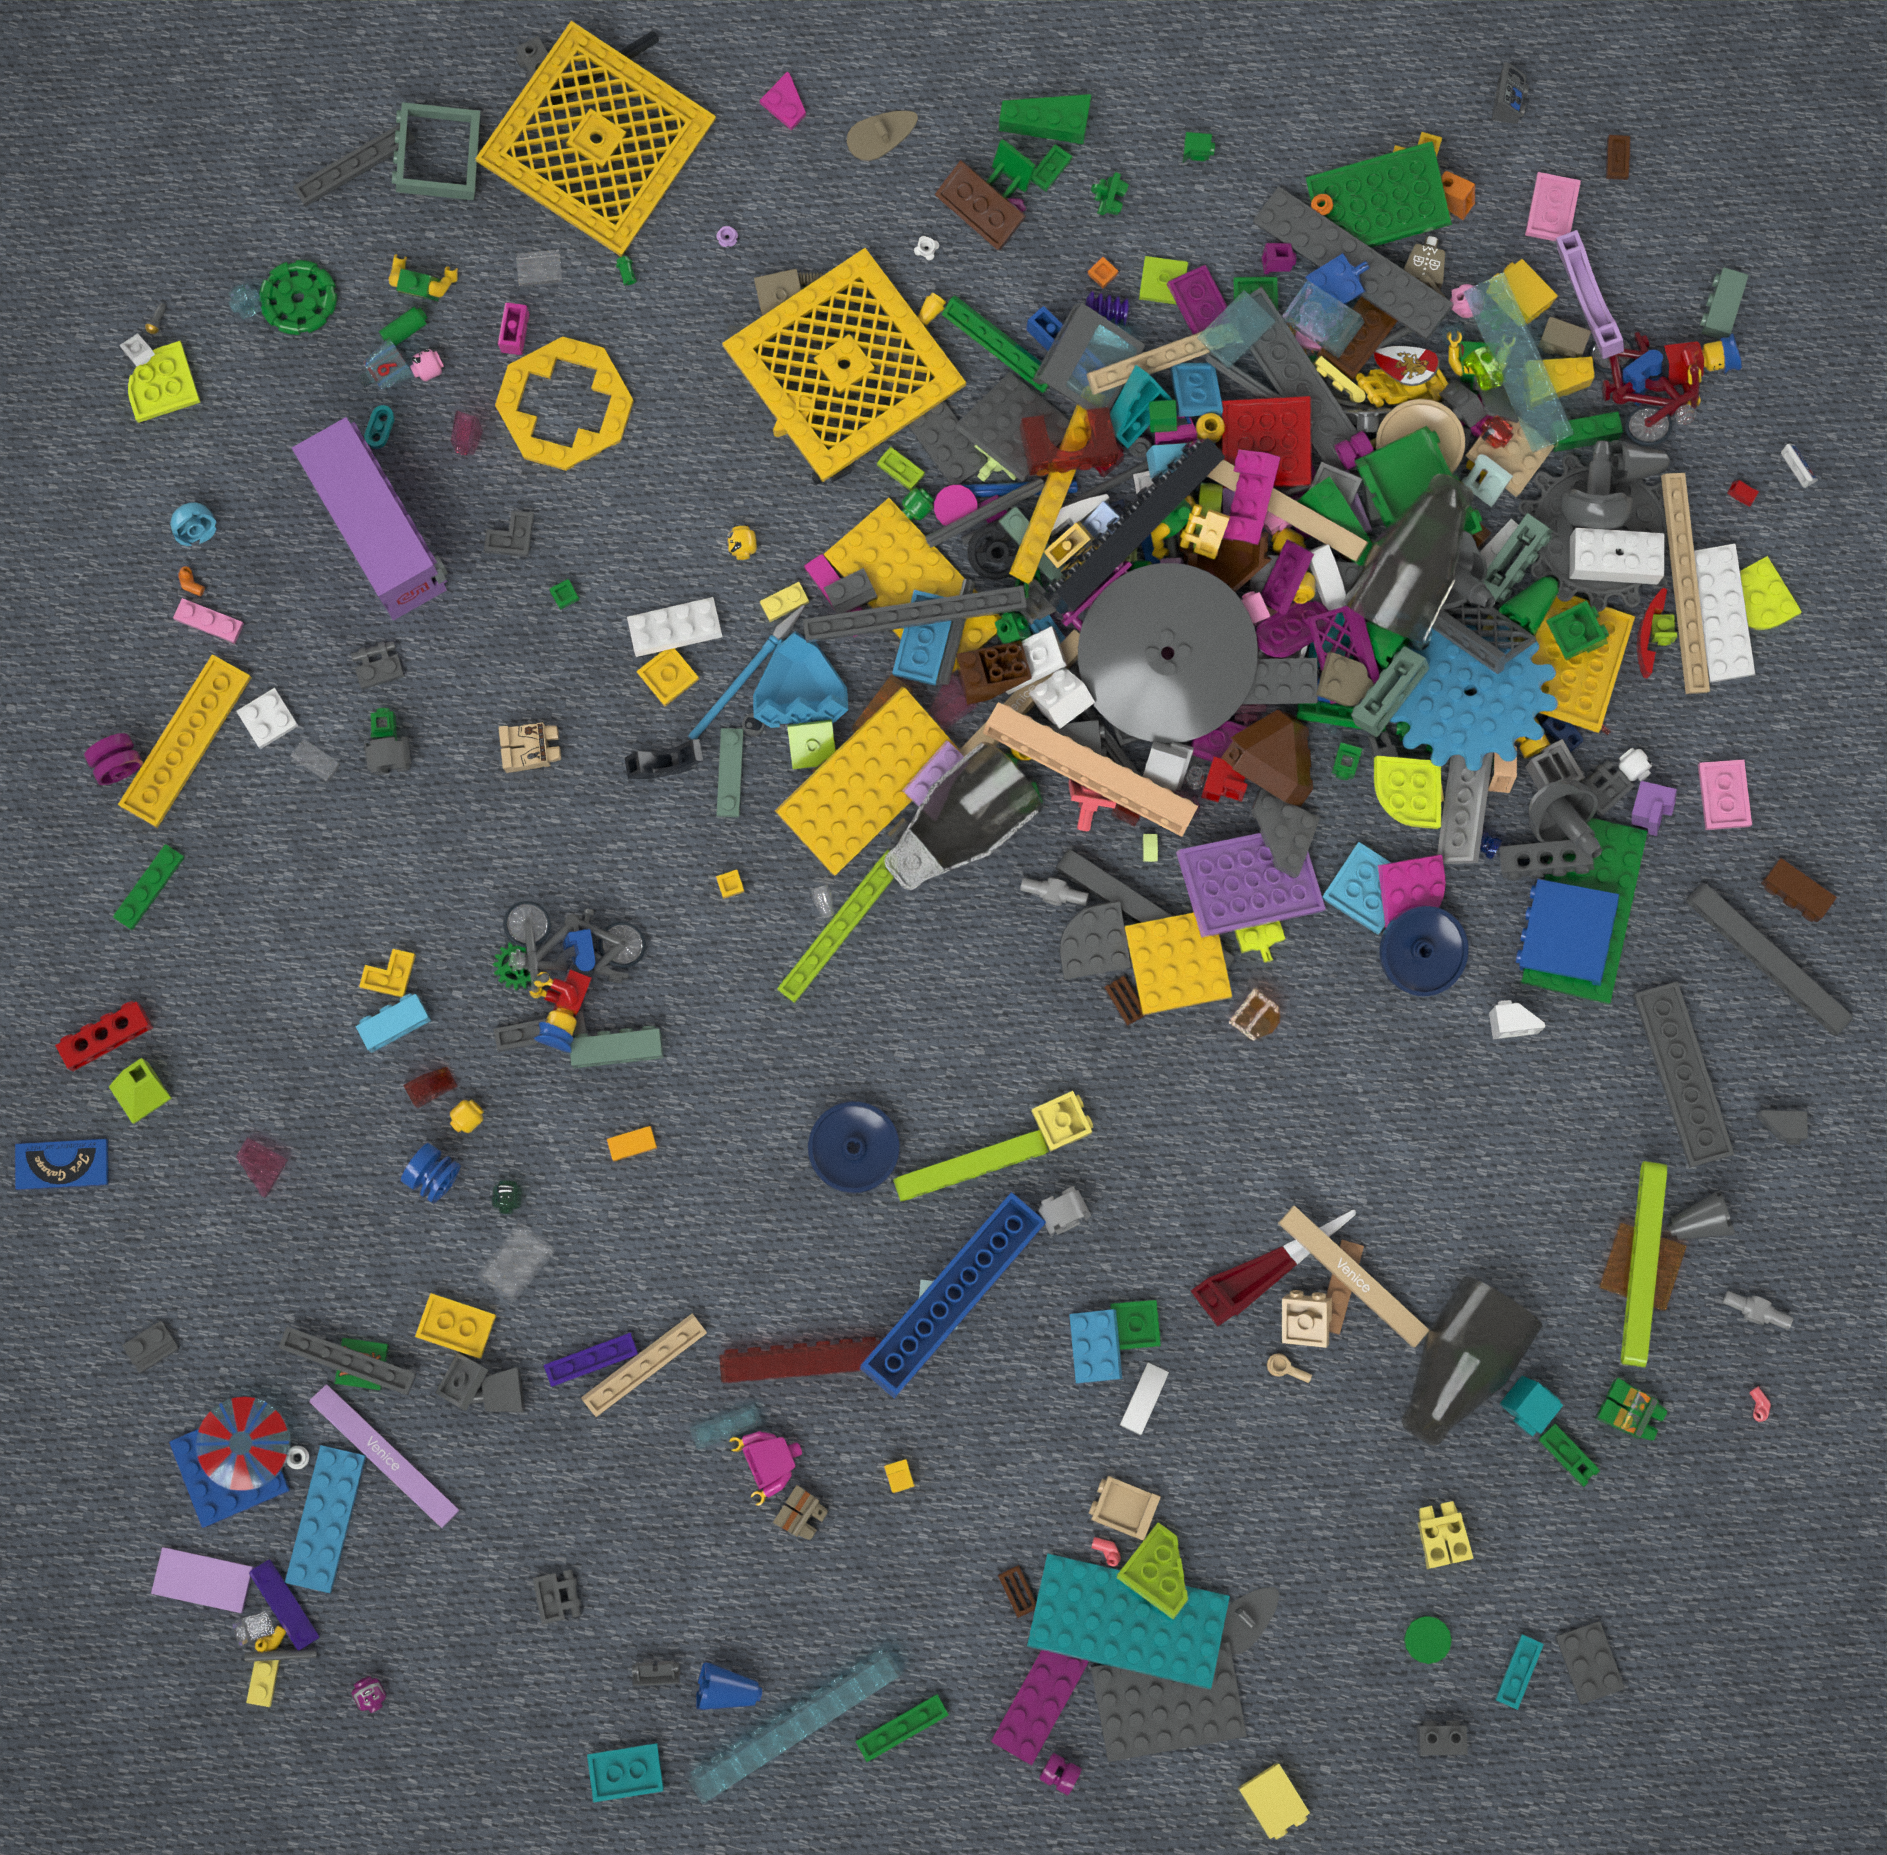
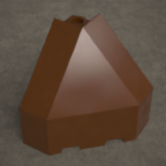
M1187 524L1180 530L1179 550L1183 552L1184 564L1214 575L1227 584L1234 592L1272 560L1267 555V532H1261L1258 545L1222 538L1218 549V556L1212 559L1195 553L1193 542H1190L1188 548L1181 547V533Z
M1277 709L1230 737L1233 741L1221 758L1239 774L1282 801L1298 807L1302 806L1313 790V780L1310 778V767H1312L1310 749H1308L1307 740L1309 728L1299 719H1296L1294 715Z

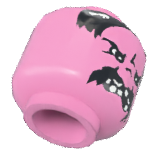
M426 349L412 357L413 365L410 366L415 378L420 376L421 380L425 382L439 376L442 373L441 368L444 367L437 351L433 352L431 349Z

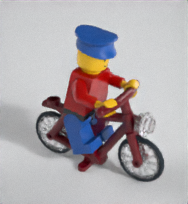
M1639 332L1634 333V338L1640 351L1635 350L1632 342L1622 336L1624 352L1603 359L1595 341L1589 349V357L1593 359V367L1601 372L1611 373L1613 384H1609L1608 380L1603 381L1602 395L1605 402L1610 400V393H1612V399L1617 404H1625L1630 401L1637 406L1642 403L1663 406V408L1655 406L1640 407L1628 416L1625 423L1626 433L1633 442L1643 446L1658 445L1670 436L1673 429L1671 417L1674 413L1677 424L1688 425L1694 421L1697 415L1696 406L1699 407L1700 404L1699 387L1704 367L1708 371L1723 369L1724 374L1729 370H1740L1742 368L1740 353L1733 333L1729 337H1721L1720 341L1704 344L1702 350L1699 342L1665 345L1658 347L1657 350L1648 351L1647 348L1650 346L1646 335L1641 336ZM1681 384L1684 394L1680 395L1673 386ZM1648 390L1656 392L1666 391L1671 399L1645 395V392Z

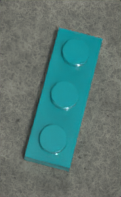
M1523 1634L1520 1635L1495 1697L1496 1701L1518 1710L1543 1648V1643Z

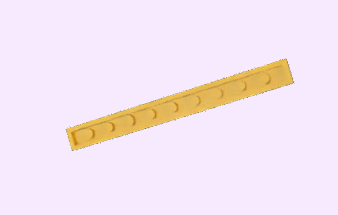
M1088 386L1083 388L1080 395L1099 409H1101L1105 396L1100 393L1093 395L1091 388ZM1076 405L1009 574L1027 584L1032 582L1097 419L1096 416L1079 405Z

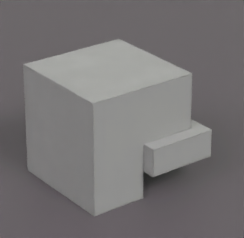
M1563 739L1544 748L1541 751L1542 754L1532 758L1525 767L1538 790L1551 782L1563 780L1581 781L1585 778Z
M1154 741L1142 777L1149 778L1160 787L1180 791L1194 748L1181 743H1159Z

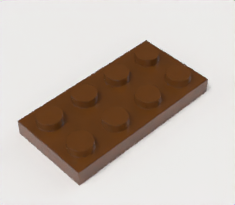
M963 160L959 161L934 194L997 250L1003 248L1026 218L1022 211Z
M1361 297L1318 352L1317 356H1322L1353 381L1398 321Z

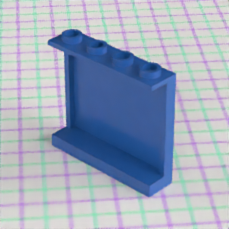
M1538 879L1537 885H1532L1530 898L1533 899L1532 907L1528 906L1525 920H1529L1527 929L1523 928L1521 941L1524 942L1523 950H1518L1516 963H1520V970L1523 971L1526 968L1592 981L1593 985L1601 986L1619 902V894Z

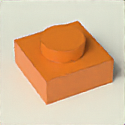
M1102 257L1088 271V275L1099 286L1105 288L1118 275L1119 271Z

